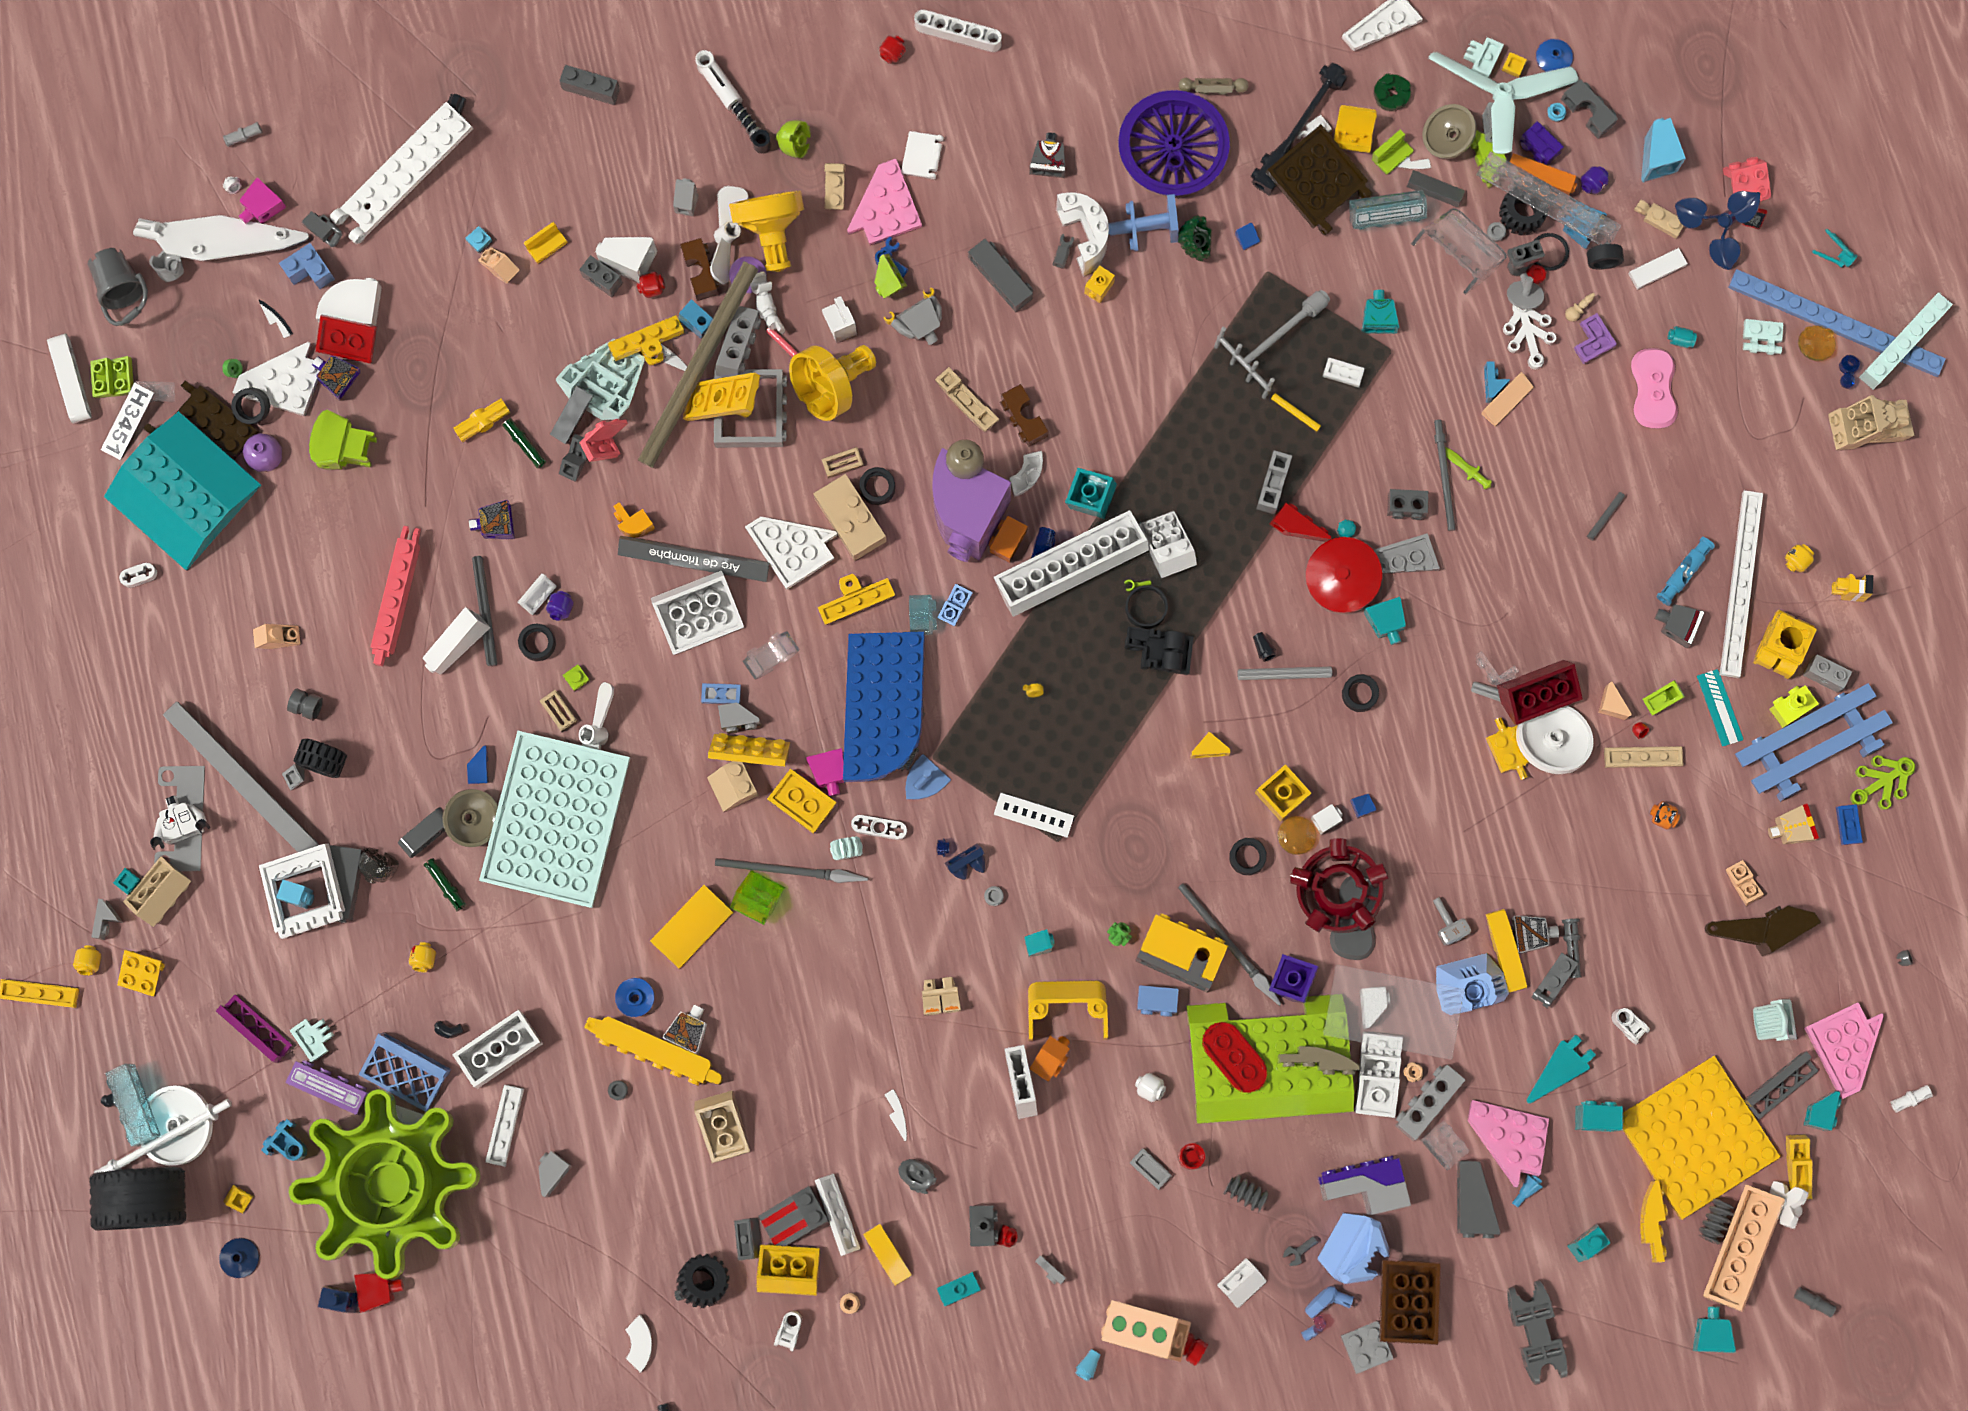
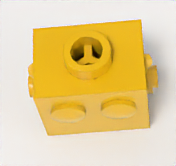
M1099 265L1097 270L1093 272L1092 277L1087 281L1084 294L1101 303L1114 284L1115 275Z

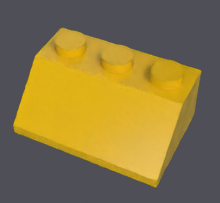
M760 1245L756 1278L757 1292L816 1295L820 1248Z

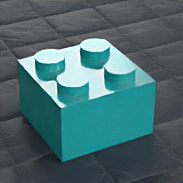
M1077 468L1065 503L1071 510L1105 519L1117 483L1113 477Z
M1597 1101L1581 1102V1105L1575 1106V1130L1622 1131L1623 1106H1617V1102L1601 1103V1105H1597Z

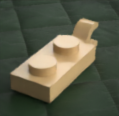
M1640 200L1634 209L1636 212L1645 215L1643 221L1675 239L1683 228L1678 216L1655 203L1650 207L1645 201Z

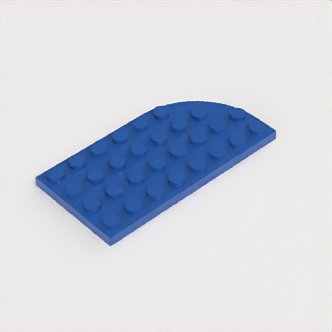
M924 632L848 634L843 763L844 782H867L887 777L888 774L896 769H900L909 760L914 749L917 748L922 733Z

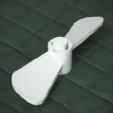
M733 186L723 187L718 192L719 228L714 233V238L718 245L710 271L713 278L721 284H726L730 280L731 242L741 233L738 223L732 222L729 204L748 198L746 190Z
M604 682L599 687L593 725H584L579 731V739L583 743L582 746L601 750V745H604L608 740V731L602 726L614 696L612 684Z

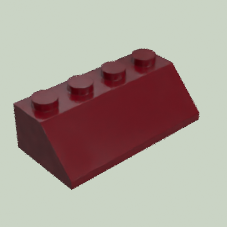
M1561 660L1497 685L1501 704L1515 725L1583 699L1575 664L1566 660Z

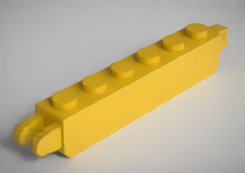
M589 1017L584 1028L600 1039L598 1043L607 1047L610 1044L617 1046V1051L626 1055L629 1051L635 1054V1059L644 1063L646 1059L652 1061V1066L660 1070L666 1067L671 1070L670 1074L679 1078L682 1075L689 1077L688 1082L697 1086L700 1083L705 1084L706 1081L717 1085L723 1082L721 1074L711 1070L712 1064L708 1059L611 1017L603 1018V1020Z

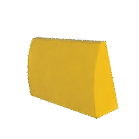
M703 885L650 942L680 969L733 912Z

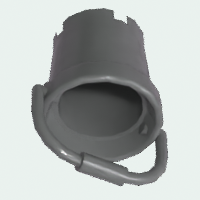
M107 248L95 254L96 259L92 262L90 258L87 265L97 288L96 296L105 318L114 326H123L126 323L129 324L142 312L148 299V289L142 275L134 272L122 250L117 252L115 248ZM143 296L141 304L127 314L122 321H114L110 317L107 309L125 308L134 304Z

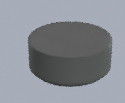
M613 1081L608 1087V1094L614 1100H623L628 1094V1087L622 1081Z

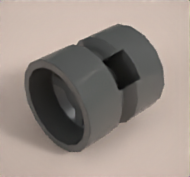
M296 688L289 698L287 711L296 715L302 713L304 718L314 721L321 711L323 698L314 694L308 696L307 692Z

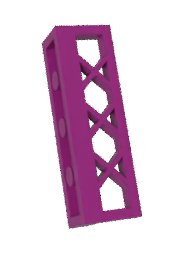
M236 994L225 1006L220 1005L216 1010L221 1017L274 1063H278L293 1046ZM235 1001L241 1005L240 1014H233L229 1010ZM253 1015L256 1026L248 1027L245 1024V1016ZM259 1028L270 1030V1039H261L259 1037ZM273 1041H282L286 1045L279 1054L274 1050Z

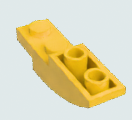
M1659 1180L1650 1182L1643 1200L1640 1217L1641 1244H1650L1653 1263L1665 1262L1664 1257L1667 1256L1665 1245H1662L1661 1241L1663 1229L1658 1224V1221H1665L1668 1211L1666 1204H1663L1664 1188Z

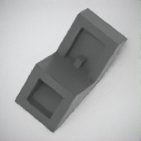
M577 434L572 437L569 452L562 459L559 475L575 482L587 461V457L579 443L584 437Z

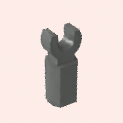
M1062 234L1060 237L1061 246H1058L1052 263L1055 267L1062 269L1065 268L1070 253L1069 248L1074 243V237H1071L1069 242H1064L1065 234Z

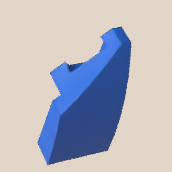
M484 745L467 764L468 784L488 783L487 745Z

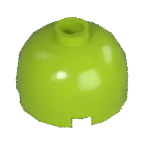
M791 120L784 123L776 136L781 151L793 158L804 157L810 145L806 144L807 137L811 138L810 127L807 122L801 120Z

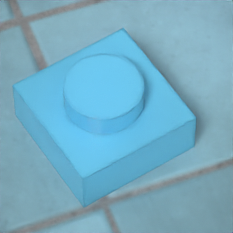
M479 226L465 238L478 253L492 242V239Z

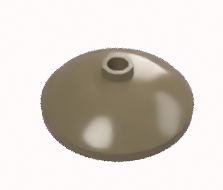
M1449 104L1438 108L1429 116L1423 128V142L1426 149L1432 155L1442 159H1451L1461 155L1474 141L1477 129L1476 120L1473 114L1461 105Z
M467 789L456 793L444 808L443 826L445 832L452 841L461 846L478 847L487 843L490 840L496 817L497 803L489 794L477 789ZM469 814L470 819L466 821L465 815Z

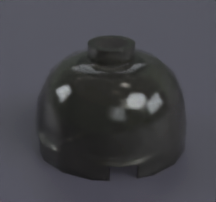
M368 847L363 850L359 859V869L362 875L365 876V880L373 884L390 880L396 873L399 862L386 852L383 856L378 853V849Z

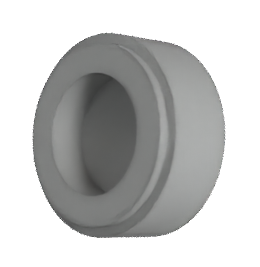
M1499 222L1490 224L1486 232L1487 237L1493 242L1501 241L1506 234L1505 226Z
M996 886L989 887L984 894V899L990 906L1000 905L1004 898L1003 891Z

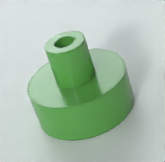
M227 359L222 367L224 375L229 378L239 377L242 373L241 362L237 359Z

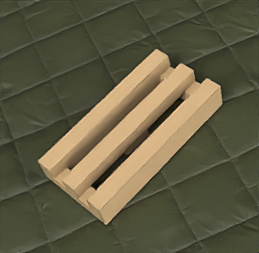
M857 447L822 459L828 478L864 466ZM856 454L855 457L827 465L829 462ZM858 461L857 463H854V464H851V465H848V466H845V467H842V468H839V469L830 471L831 469H834V468H837V467H840V466H843V465H846V464H849V463Z
M556 690L540 700L561 732L565 731L573 723L578 722ZM553 696L557 698L571 720L568 721L553 701ZM547 700H549V702L552 704L556 712L564 721V725L560 724V722L557 720L553 712L545 703Z

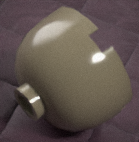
M967 439L956 441L949 447L946 454V466L954 477L970 479L981 472L984 465V454L979 445Z

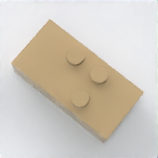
M846 474L813 493L815 501L854 561L887 542L882 529Z

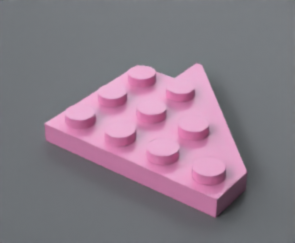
M896 159L878 165L847 229L848 234L864 229L870 246L885 241L889 237L893 238L922 227Z
M1472 1100L1467 1121L1512 1185L1518 1187L1521 1172L1539 1176L1541 1174L1549 1119Z

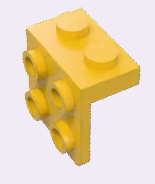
M1340 106L1334 140L1342 149L1370 153L1377 111L1354 106Z

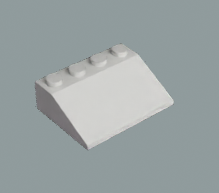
M722 570L651 598L673 655L744 628Z

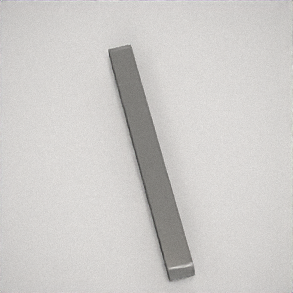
M176 701L162 714L297 852L319 846L317 841L179 702Z

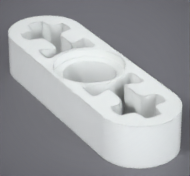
M857 815L851 822L853 830L860 834L893 840H902L907 835L905 824L898 821ZM862 819L864 824H869V820L872 821L870 825L871 831H867L868 827L866 826L858 829L855 822H859ZM878 822L885 825V829L881 833L874 831V825ZM888 824H892L890 826L892 829H897V826H901V830L904 831L899 836H896L894 831H890V835L886 834Z

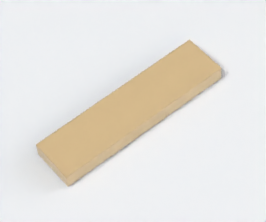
M1682 747L1604 748L1605 768L1682 767Z

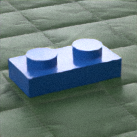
M1857 804L1837 806L1836 813L1841 845L1863 843Z

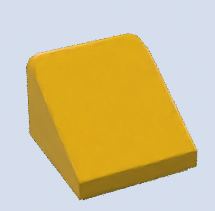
M233 1185L223 1202L225 1205L243 1214L253 1196Z

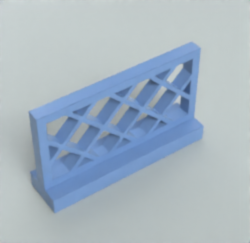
M384 1032L379 1033L359 1075L427 1112L451 1069ZM379 1046L386 1050L387 1058L378 1060L376 1051ZM392 1058H402L405 1067L395 1070ZM389 1060L391 1071L382 1074L379 1062ZM376 1064L378 1075L372 1077L365 1073L369 1065ZM409 1067H418L421 1076L412 1079ZM405 1069L408 1080L399 1083L396 1071ZM392 1073L395 1084L391 1086L385 1084L383 1075ZM433 1075L439 1080L435 1087L429 1088L426 1077ZM422 1078L425 1090L416 1092L413 1081ZM409 1082L412 1094L405 1095L402 1093L400 1085ZM427 1093L428 1101L426 1105L419 1102L417 1094Z

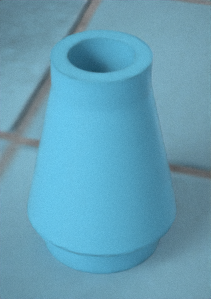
M1090 1349L1089 1353L1076 1367L1077 1371L1075 1374L1086 1381H1090L1094 1377L1101 1355Z

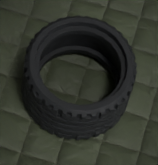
M154 1167L93 1173L89 1177V1194L91 1195L90 1227L100 1231L183 1224L186 1221L185 1171L181 1167Z

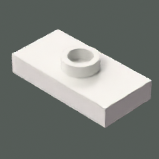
M1328 358L1323 377L1359 387L1365 368Z
M541 574L517 603L533 615L557 586L544 574Z

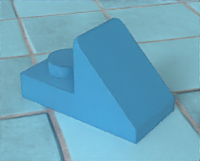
M1487 361L1484 366L1486 403H1490L1510 381V379H1497L1498 368L1495 367L1494 361Z

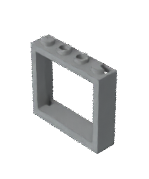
M745 369L743 373L759 374L760 379L777 378L776 437H723V416L714 417L715 448L783 447V441H786L787 431L783 430V423H787V412H783V405H787V394H784V387H787V375L783 374L782 369ZM715 370V379L724 378V377L716 376V370Z

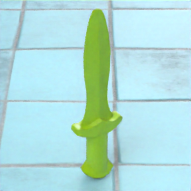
M1445 447L1446 457L1468 475L1467 481L1474 478L1484 489L1491 487L1492 481L1487 480L1479 473L1480 466H1477V468L1470 466L1457 453Z

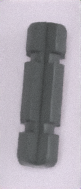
M711 1280L694 1284L701 1291H710L713 1288ZM675 1290L674 1295L677 1301L685 1299L680 1297L681 1291Z

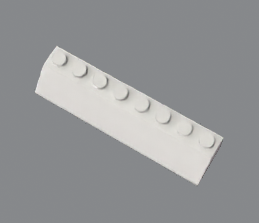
M1129 510L994 576V580L1006 606L1014 617L1148 551V541Z

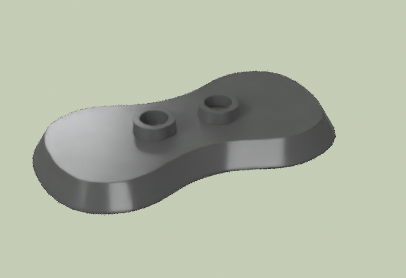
M1351 876L1347 877L1340 886V904H1344L1352 898L1360 899L1362 889L1356 887V883ZM1364 876L1370 883L1371 896L1378 898L1379 887L1374 889L1369 877ZM1369 901L1366 908L1371 912L1376 902ZM1352 918L1341 920L1340 927L1350 926L1356 922ZM1371 926L1365 931L1359 929L1349 933L1331 932V948L1337 955L1346 959H1365L1372 953L1375 947L1374 928Z

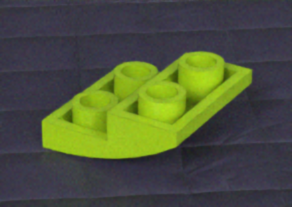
M131 357L103 358L90 361L94 398L129 395L134 385Z

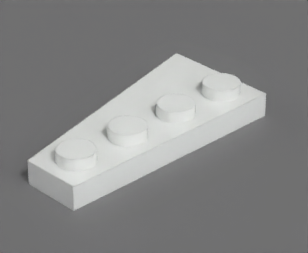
M1387 0L1344 33L1342 39L1355 51L1422 22V17L1407 0Z

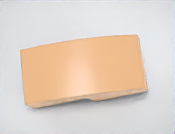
M1743 860L1726 869L1732 884L1746 906L1763 897V892L1753 879L1754 875Z

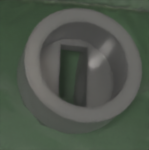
M1904 950L1897 954L1896 959H1901L1898 962L1901 966L1913 964L1909 950Z

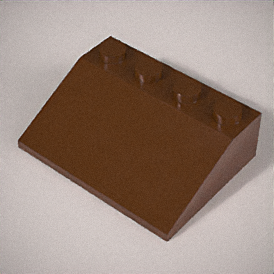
M1382 1260L1379 1342L1438 1345L1441 1263Z

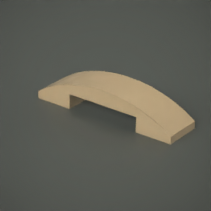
M947 368L935 379L956 406L984 432L999 421V418L962 383V380L950 368Z

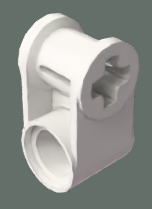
M1627 1008L1615 1010L1612 1014V1022L1636 1045L1643 1034L1650 1031L1649 1027ZM1621 1012H1623L1626 1015V1021L1624 1023H1622L1619 1020V1014Z
M790 1311L784 1316L775 1339V1346L781 1345L790 1348V1351H794L802 1324V1316L799 1312ZM789 1315L797 1317V1325H789L787 1321Z

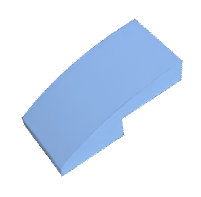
M955 584L937 618L955 626L973 592Z

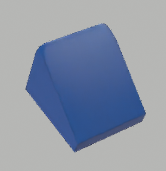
M1252 222L1235 231V236L1243 250L1260 242Z

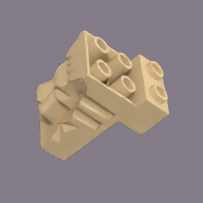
M1871 395L1847 408H1839L1828 414L1836 450L1856 449L1866 443L1902 442L1914 436L1906 400L1893 402L1880 400Z

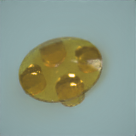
M1808 326L1801 332L1798 339L1799 349L1802 354L1814 361L1826 360L1835 351L1834 333L1828 328Z
M1300 816L1286 819L1280 825L1277 832L1281 847L1292 855L1308 852L1316 841L1315 827L1308 819Z

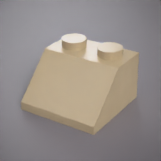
M732 761L707 777L723 812L759 796L743 762Z

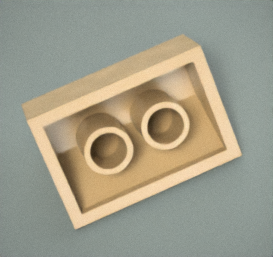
M161 856L123 902L136 916L154 927L156 923L162 920L165 912L175 904L179 895L186 891L191 880Z

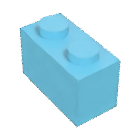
M282 880L276 898L285 903L307 909L313 903L314 891L305 886Z

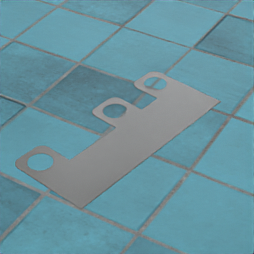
M205 766L160 767L158 770V784L160 786H177L179 804L187 803L194 805L203 812ZM170 770L173 772L174 778L171 782H164L162 780V773L164 771ZM199 833L174 843V851L157 852L154 864L161 856L166 855L170 858V863L179 871H200L202 834Z

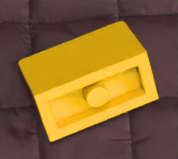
M552 222L525 241L524 245L535 262L539 264L568 242L558 230L556 224Z

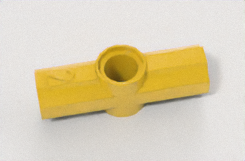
M500 398L486 408L475 410L470 414V418L461 422L453 429L463 443L477 433H483L491 429L496 421L508 415L510 411Z

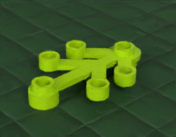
M1877 755L1871 759V764L1875 768L1881 766L1893 768L1894 770L1889 773L1868 769L1866 766H1859L1855 770L1857 777L1864 778L1867 776L1879 780L1863 790L1857 789L1853 791L1850 795L1851 802L1854 805L1857 804V806L1862 805L1867 801L1870 794L1883 787L1882 799L1878 801V807L1881 810L1890 808L1893 779L1898 776V788L1894 790L1893 795L1898 800L1907 796L1906 785L1908 776L1912 775L1915 771V764L1910 758L1903 757L1898 761H1894ZM1876 758L1880 760V765L1875 763ZM1902 764L1907 766L1906 771L1902 769ZM1860 769H1863L1865 771L1864 775H1861L1859 773ZM1898 790L1903 792L1902 797L1897 794ZM1855 795L1860 796V801L1855 800ZM1882 801L1887 802V807L1882 805Z

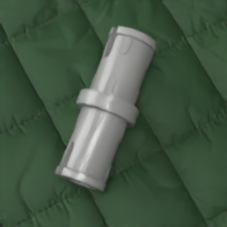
M256 122L245 128L240 127L237 131L228 135H224L223 139L227 147L240 141H248V138L261 134L262 129L259 123Z

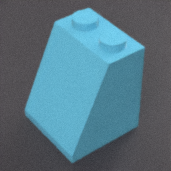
M1671 118L1655 120L1645 136L1641 174L1642 182L1678 172L1686 159Z

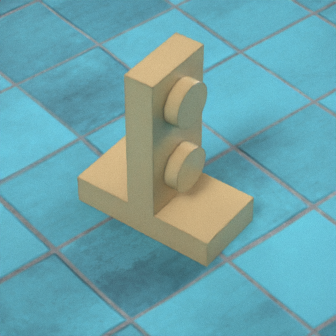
M826 163L825 209H844L846 164Z

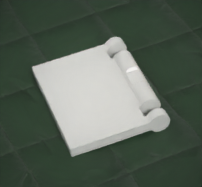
M909 131L901 173L936 179V174L929 173V171L937 172L942 144L935 143V141L942 142L944 137Z

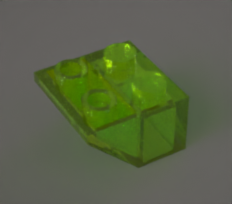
M751 870L736 890L730 908L765 925L785 887Z

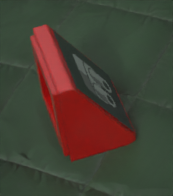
M1758 208L1756 215L1750 221L1742 223V225L1760 229L1767 210Z

